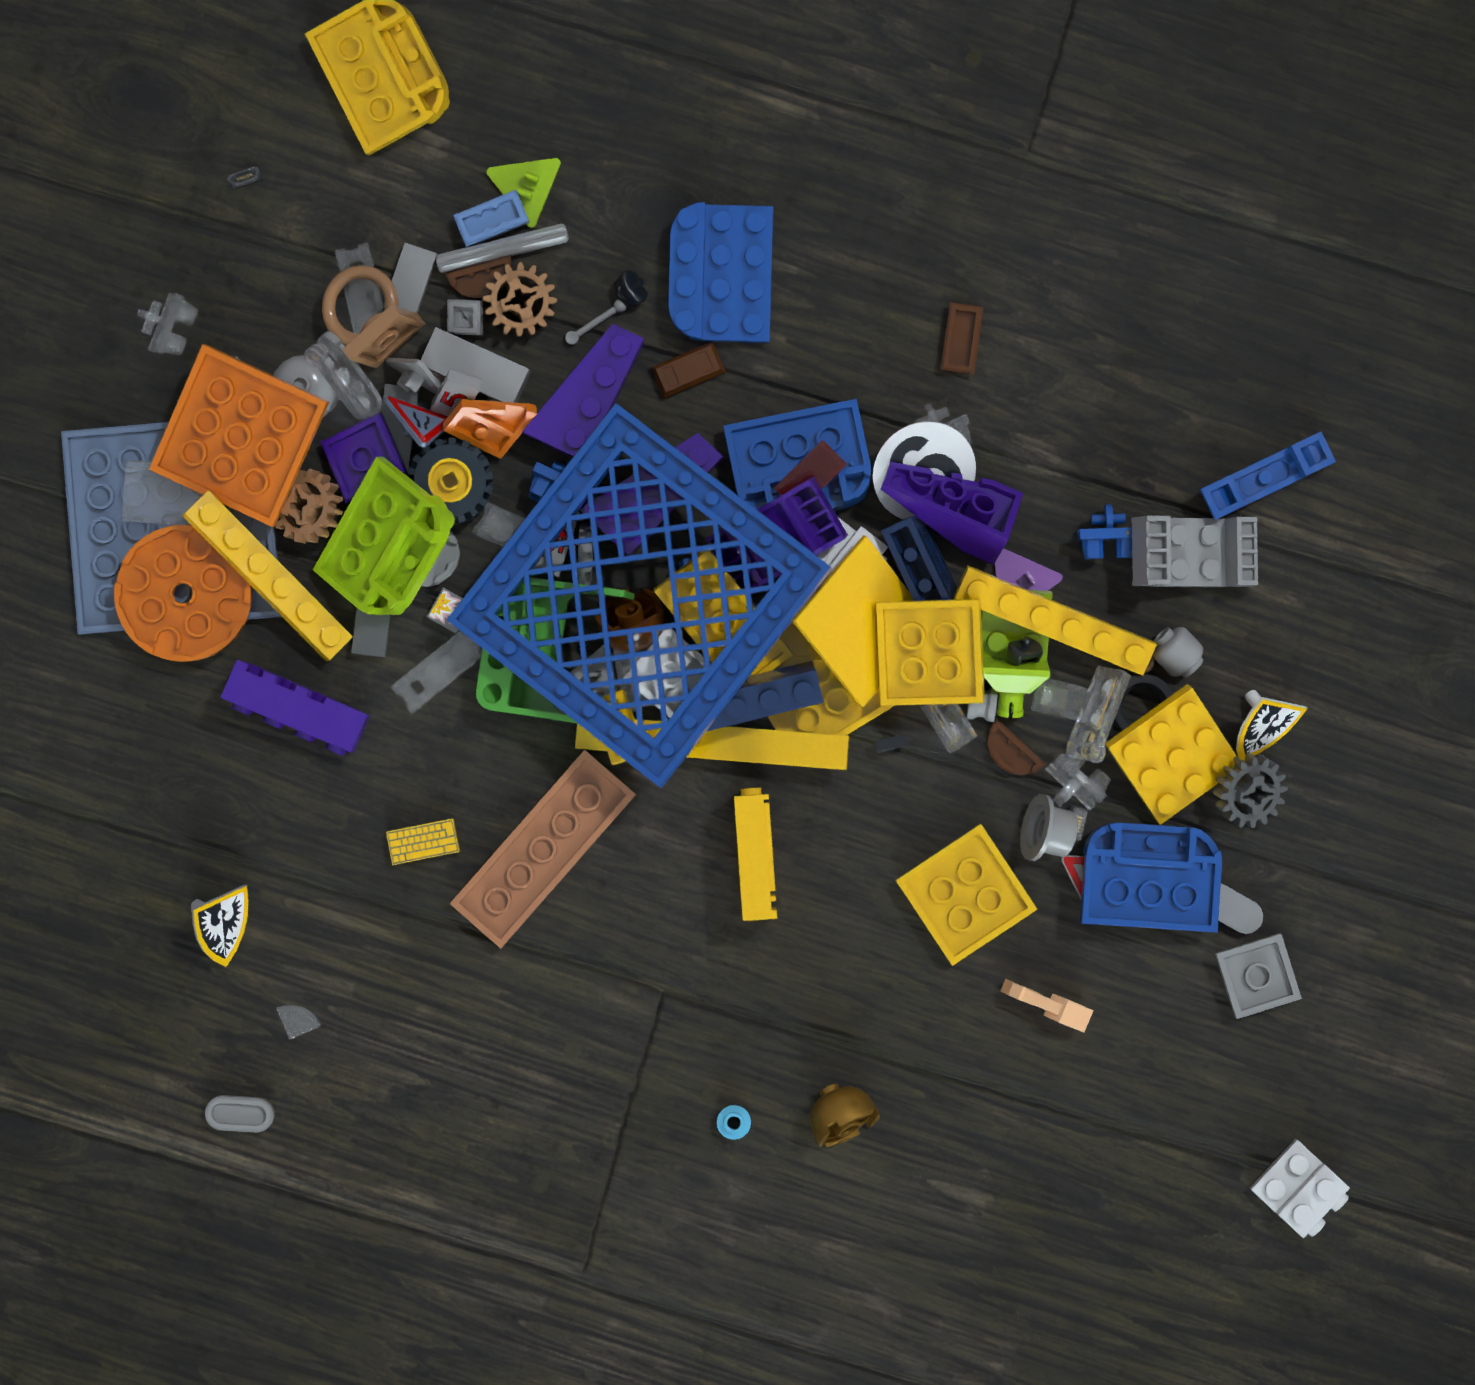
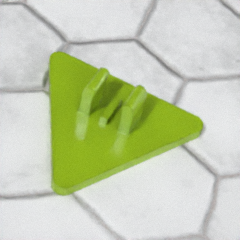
M558 158L490 167L487 169V175L503 195L517 190L530 222L526 225L529 228H534L561 162Z

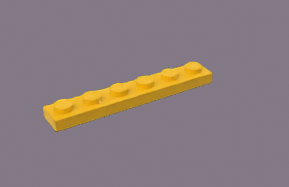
M209 490L182 515L326 662L330 661L353 637Z
M968 565L954 595L955 599H981V610L1142 676L1157 646L1154 641Z

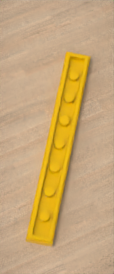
M643 720L644 725L662 723V721ZM577 723L575 749L607 751L604 743ZM727 726L705 732L686 758L847 770L850 736ZM661 729L647 730L645 732L655 738Z

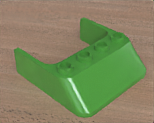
M530 577L532 593L550 591L548 580ZM524 581L512 596L526 594ZM555 581V590L573 588V583ZM579 584V587L589 586V585ZM604 588L605 597L634 600V593ZM598 591L580 593L599 596ZM574 594L556 596L558 614L567 613L569 602L574 598ZM550 597L532 600L534 617L552 615ZM526 601L509 603L510 621L528 618ZM502 608L501 611L497 614V616L504 621V613ZM566 619L559 620L561 638H563ZM553 621L535 623L537 641L555 639ZM529 624L512 627L531 642ZM556 645L538 647L557 662ZM482 649L476 698L483 708L492 711L577 723L568 715L561 713L553 703Z

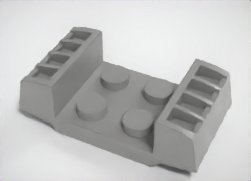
M1171 516L1131 518L1132 586H1258L1257 517H1232L1216 520L1213 518H1171Z

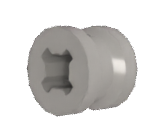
M990 688L988 691H984V703H968L966 719L974 720L976 717H983L988 722H994L998 692Z

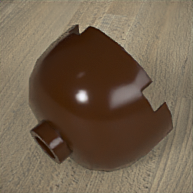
M627 588V589H622V590H625V591L630 592V589H629V588ZM640 588L641 593H634V600L606 597L605 603L609 632L664 624V609L661 599L655 592L646 588ZM601 614L595 615L598 630L600 633H603ZM657 631L658 637L660 636L662 631ZM652 632L633 634L635 652L645 650L653 644ZM628 635L609 638L611 648L620 652H629Z

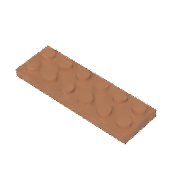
M584 750L451 901L450 905L499 948H502L636 794L589 752Z

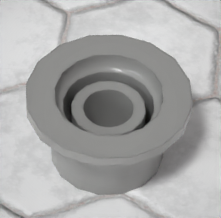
M1038 794L1035 796L1026 810L1021 827L1020 846L1024 858L1036 861L1043 853L1060 857L1067 856L1074 846L1078 832V820L1075 812L1054 807L1053 800L1049 795Z

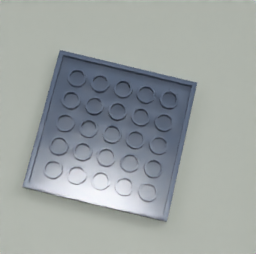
M169 422L61 431L77 631L79 635L125 631L118 618L114 602V585L125 555L140 539L153 531L174 525L192 526L182 515L202 494L149 470ZM224 505L278 560L275 526L271 527ZM188 584L179 585L175 589V599L179 603H188L192 598V588ZM252 587V606L247 620L282 617Z

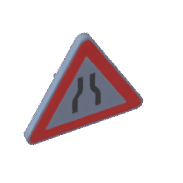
M389 395L386 396L384 402L403 425V435L407 436L409 433L420 447H427L445 432L443 422L448 416L432 412L424 407Z

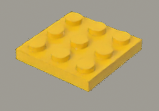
M981 599L888 601L876 603L881 706L985 702Z
M1189 684L1105 743L1156 822L1160 825L1217 785L1216 778H1224L1226 776L1223 767L1226 765L1233 768L1235 766L1233 758L1237 757Z
M979 824L896 879L897 884L952 966L1038 910L982 824Z

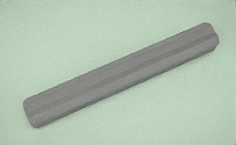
M561 223L438 254L436 262L440 273H447L506 256H514L566 243L569 237L566 226Z

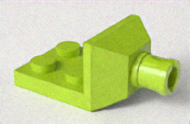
M1029 590L1052 600V591ZM982 610L983 672L987 682L999 693L996 714L1009 718V704L1012 702V717H1023L1025 693L1030 694L1050 678V669L1047 662L1049 637ZM1027 636L1038 641L1042 646L1043 655L1039 663L1030 661L1021 663V665H1011L1007 661V646L1011 641L1024 640V637Z

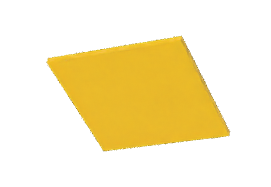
M866 535L861 537L792 620L860 707H864L880 688L876 603L914 601L908 589Z

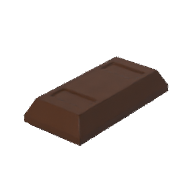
M950 302L941 370L968 374L975 373L984 307Z
M713 341L650 368L663 399L726 373Z

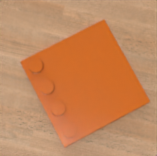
M202 344L149 470L202 495L209 490L222 504L274 527L329 401L209 345Z

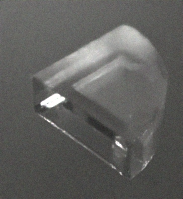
M285 1005L276 1008L289 1040L322 1026L318 1017L302 1006Z

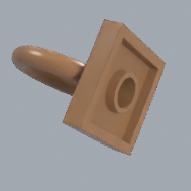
M358 265L344 269L330 281L324 292L322 315L327 329L338 341L347 345L343 351L350 360L370 367L378 368L426 324L418 313L399 307L398 294L392 281L382 271L371 266ZM357 279H367L374 282L381 289L385 299V310L368 319L362 326L361 333H353L346 330L340 324L336 315V300L342 288L349 282Z

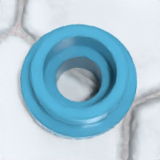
M730 1105L723 1108L717 1117L718 1130L728 1139L736 1140L744 1137L751 1126L749 1113L738 1105ZM732 1116L738 1117L741 1122L740 1126L736 1129L730 1128L727 1124L728 1119Z

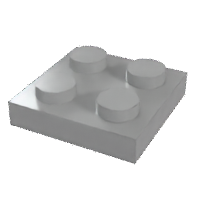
M1281 933L1214 953L1235 1019L1302 999Z

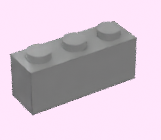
M435 327L421 358V361L441 384L449 369L482 379L478 394L487 397V401L518 403L531 374L528 368Z

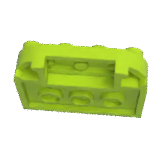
M376 457L315 564L313 571L360 611L375 615H400L414 600L445 546L450 529L454 525V515L448 510L446 504L439 496L428 494L385 457Z

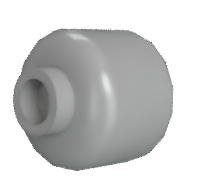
M1167 627L1155 637L1154 642L1157 646L1153 657L1170 676L1178 677L1182 675L1183 677H1188L1203 663V647L1185 627H1177L1173 630Z

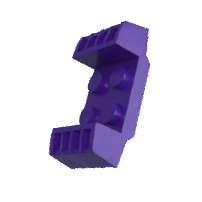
M814 476L756 509L815 555L841 542L848 536ZM719 529L721 543L738 541L724 529ZM714 532L704 538L709 545L715 544ZM740 547L721 549L724 567L742 565ZM746 547L748 564L764 561ZM767 567L748 570L750 588L760 587L769 582ZM773 568L774 579L782 575L779 571ZM743 571L728 572L741 589H745Z

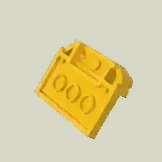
M363 0L305 33L366 155L377 152L427 123H434L449 107V90L446 79L414 16L404 5L394 0Z

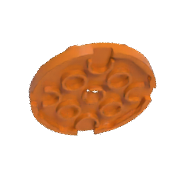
M174 525L153 531L140 539L128 551L121 562L122 565L114 585L116 612L121 625L129 637L139 647L152 655L177 662H192L206 659L229 646L237 638L247 622L252 606V586L193 526ZM181 584H188L192 588V598L188 603H179L175 599V589Z

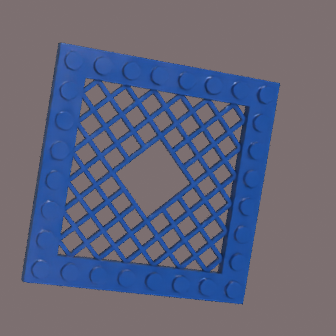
M616 403L447 618V621L662 789L790 625L795 616L829 575L832 567ZM623 453L631 458L619 460ZM633 465L635 482L616 485L615 467ZM639 465L657 479L640 481ZM609 472L611 486L597 487ZM659 485L661 503L643 505L641 488ZM665 485L684 500L667 502ZM635 489L637 506L619 509L617 491ZM611 492L613 510L595 512L593 494ZM588 499L589 513L576 515ZM686 506L688 523L670 526L668 508ZM692 506L711 520L694 522ZM662 509L664 527L646 529L644 511ZM638 512L640 530L622 532L620 515ZM614 516L616 533L598 536L596 518ZM590 519L592 537L574 539L572 521ZM567 526L568 540L554 542ZM713 526L715 544L696 546L695 528ZM719 526L738 541L721 543ZM689 529L691 547L673 550L671 532ZM665 533L667 551L648 553L647 535ZM641 536L643 554L624 556L623 538ZM617 539L619 557L601 560L599 542ZM593 543L595 561L577 563L575 545ZM569 546L571 564L553 566L551 549ZM740 547L742 565L723 567L721 549ZM746 547L764 561L748 564ZM716 550L718 568L699 570L697 552ZM692 553L694 571L675 574L673 556ZM544 554H546L547 567L533 569ZM668 557L675 623L609 632L601 566ZM596 567L597 585L579 587L577 569ZM767 567L769 585L750 588L748 570ZM773 568L782 574L776 583H774ZM572 570L573 588L555 590L554 572ZM743 571L745 589L726 591L724 573ZM548 573L550 591L532 593L530 576ZM719 574L721 592L702 594L700 576ZM694 577L696 595L678 598L676 580ZM524 581L526 594L512 596ZM598 591L600 609L582 611L580 593ZM768 592L753 611L751 594ZM574 594L576 612L558 614L556 596ZM746 595L748 613L729 615L727 597ZM550 597L552 615L534 617L532 600ZM721 598L723 616L705 618L703 600ZM526 601L528 618L510 621L509 603ZM697 601L699 619L681 622L679 604ZM502 608L504 613V621L497 616V614L501 611ZM601 614L603 633L585 635L583 617ZM577 618L579 636L561 638L559 620ZM747 619L732 638L730 621ZM553 621L555 639L537 641L535 623ZM724 622L726 640L708 643L706 624ZM529 624L531 642L512 627ZM700 625L702 644L684 646L682 628ZM676 629L678 647L659 649L657 631ZM652 632L654 650L635 653L633 634ZM628 635L629 653L611 656L609 638ZM604 639L605 657L587 659L585 641ZM580 642L581 660L563 662L561 644ZM556 645L557 662L538 647ZM726 646L710 666L709 648ZM703 649L705 668L686 670L684 652ZM679 653L681 671L662 673L660 655ZM654 656L656 674L638 677L636 658ZM630 659L632 678L614 680L612 662ZM606 663L608 681L590 683L588 665ZM582 666L584 683L565 668ZM704 674L689 693L687 676ZM681 677L683 695L665 698L663 679ZM657 680L659 698L641 701L639 682ZM633 683L635 702L617 704L615 686ZM609 687L611 704L591 689ZM683 701L669 720H667L666 703ZM660 704L662 723L644 725L642 707ZM636 708L638 726L618 710ZM661 729L655 738L645 732L647 730Z

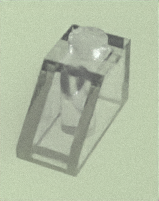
M1047 679L1036 688L1031 710L1057 718L1104 728L1111 695L1075 684Z

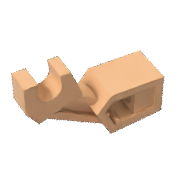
M1005 979L1001 988V992L1044 1009L1045 1013L1043 1016L1081 1032H1085L1093 1010L1059 995L1052 994L1051 998H1048Z

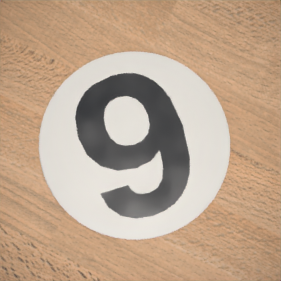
M937 422L911 424L893 434L880 449L874 463L873 484L883 506L893 515L905 520L914 514L881 490L891 462L929 468L934 474L949 477L951 473L962 474L963 479L974 481L976 474L975 456L968 441L952 427Z

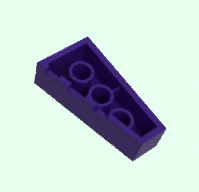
M612 324L522 431L523 434L573 458L616 404L645 344L644 338Z
M699 433L675 447L709 474L723 460V456ZM644 468L639 470L640 481L657 479ZM634 474L619 484L635 482ZM659 485L641 488L643 505L661 503ZM665 485L667 502L684 500ZM635 489L617 491L619 509L637 506ZM611 492L603 493L594 499L595 512L613 510ZM589 504L579 509L582 514L589 513ZM678 507L668 508L669 517ZM662 509L644 511L646 529L657 528L664 523ZM638 512L620 515L622 532L640 530ZM614 516L596 518L597 528L605 535L616 533ZM641 536L623 538L624 553L627 556L634 555L642 547ZM617 539L611 540L617 546Z
M236 660L220 697L232 702L231 708L250 716L253 711L265 716L263 722L282 729L284 724L296 729L294 735L313 743L314 738L325 741L327 742L326 749L342 756L345 755L346 751L355 753L371 716L241 660Z

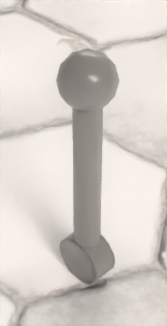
M619 299L616 300L612 308L577 331L566 333V341L571 345L576 344L580 336L616 312H624L627 306Z

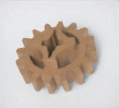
M519 262L516 271H512V268L507 264L504 266L505 275L502 276L496 271L493 273L496 284L486 283L485 288L491 291V295L483 296L482 301L490 303L491 307L484 313L485 315H495L496 318L492 323L493 327L500 323L505 325L503 328V334L505 335L511 328L515 329L517 337H521L523 329H527L530 335H534V325L537 324L544 328L547 324L543 317H553L554 312L548 308V305L555 304L557 298L549 297L548 293L555 286H546L544 284L548 276L546 273L541 274L539 277L535 275V265L529 271H524L523 263ZM518 277L529 279L536 286L529 288L521 284ZM506 282L507 295L504 299L497 301L499 288ZM516 291L521 296L534 294L524 303L525 308L521 309L519 304L507 306L505 304H508L515 297ZM542 298L540 312L534 318L531 308L534 301ZM511 312L517 315L521 323L507 319L502 313Z
M308 469V471L299 470L279 516L280 520L275 525L276 528L285 530L284 537L304 544L306 542L318 543L319 536L329 537L327 529L329 526L337 528L338 524L333 519L335 515H342L343 511L336 508V504L342 502L343 497L334 495L339 486L338 484L330 483L331 477L329 475L312 469Z

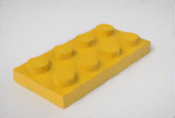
M704 551L698 554L699 570L718 568L717 558L712 551ZM692 559L677 570L675 574L694 571ZM724 573L726 591L741 589L729 573ZM719 574L700 576L702 594L721 592ZM668 577L654 588V592L674 615L670 577ZM694 577L676 580L678 598L696 595ZM746 595L727 597L729 615L748 613ZM721 598L703 600L705 618L723 616ZM697 601L679 604L681 622L699 619ZM752 602L753 611H754L755 608H756V606H755V605L753 604V602ZM747 619L730 621L732 638ZM724 622L706 624L708 643L726 640ZM700 625L684 627L696 644H702ZM781 637L775 642L751 675L772 671L793 655ZM726 646L709 648V658L712 663Z

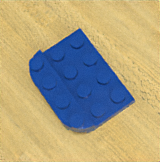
M705 202L692 204L678 213L670 233L668 304L673 324L689 339L702 342L770 343L773 206L705 205Z
M857 399L723 425L737 495L755 509L783 495L812 476L815 477L834 511L852 507L867 495L871 483V464Z
M1120 822L1107 823L1090 832L1082 854H1084L1080 923L1218 933L1222 855L1210 836L1196 828Z

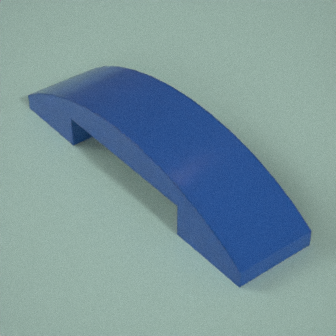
M1319 432L1200 489V492L1213 519L1216 520L1336 461L1322 432Z

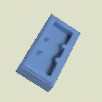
M517 190L453 215L466 247L474 246L530 223Z

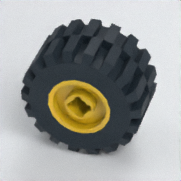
M456 438L438 439L427 447L421 448L422 450L412 460L413 462L408 470V477L428 494L439 496L444 501L448 510L454 515V525L468 522L480 514L489 502L493 489V475L490 464L477 447L472 446L470 442L456 440Z

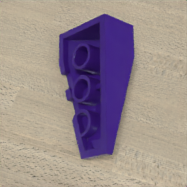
M895 462L890 463L881 486L883 492L960 550L993 565L1009 539L1023 493L991 479L981 478L979 482L965 480L962 474L951 473L949 477L934 474L929 468Z

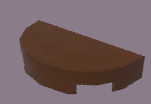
M511 255L446 273V276L451 286L462 296L474 300L482 299L483 296L491 295V291L485 288L486 283L496 284L493 273L496 271L503 276L505 275V265L509 264L512 268ZM506 282L501 285L498 293L506 286Z
M997 718L994 720L988 732L987 746L990 757L998 767L1010 774L1026 775L1035 773L1047 765Z

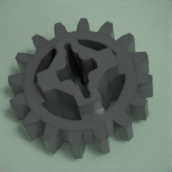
M1246 753L1245 761L1235 757L1233 758L1235 765L1233 768L1226 765L1223 767L1226 776L1224 778H1216V781L1221 784V788L1214 790L1213 794L1221 800L1215 805L1223 811L1222 816L1239 827H1243L1246 824L1250 828H1255L1257 820L1265 825L1268 823L1267 815L1269 813L1274 816L1278 815L1277 810L1274 808L1276 804L1285 803V800L1280 798V793L1287 791L1288 787L1280 782L1286 776L1278 770V764L1261 754L1255 757L1250 753ZM1260 771H1263L1267 780L1264 781V776L1260 774ZM1234 801H1237V805L1241 807V810L1236 808Z

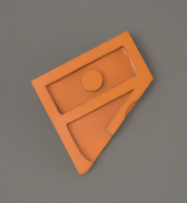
M461 399L443 422V428L445 432L470 442L471 445L501 459L537 415V408L534 404Z

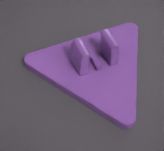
M1004 548L995 562L996 577L1027 590L1048 591L1062 581L1060 573Z

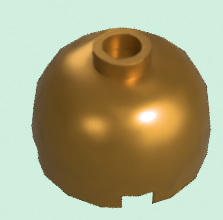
M838 1084L829 1085L821 1090V1097L813 1104L810 1111V1126L820 1147L824 1143L826 1147H832L860 1135L858 1129L863 1124L867 1123L870 1128L880 1119V1114L867 1093L857 1087H839Z

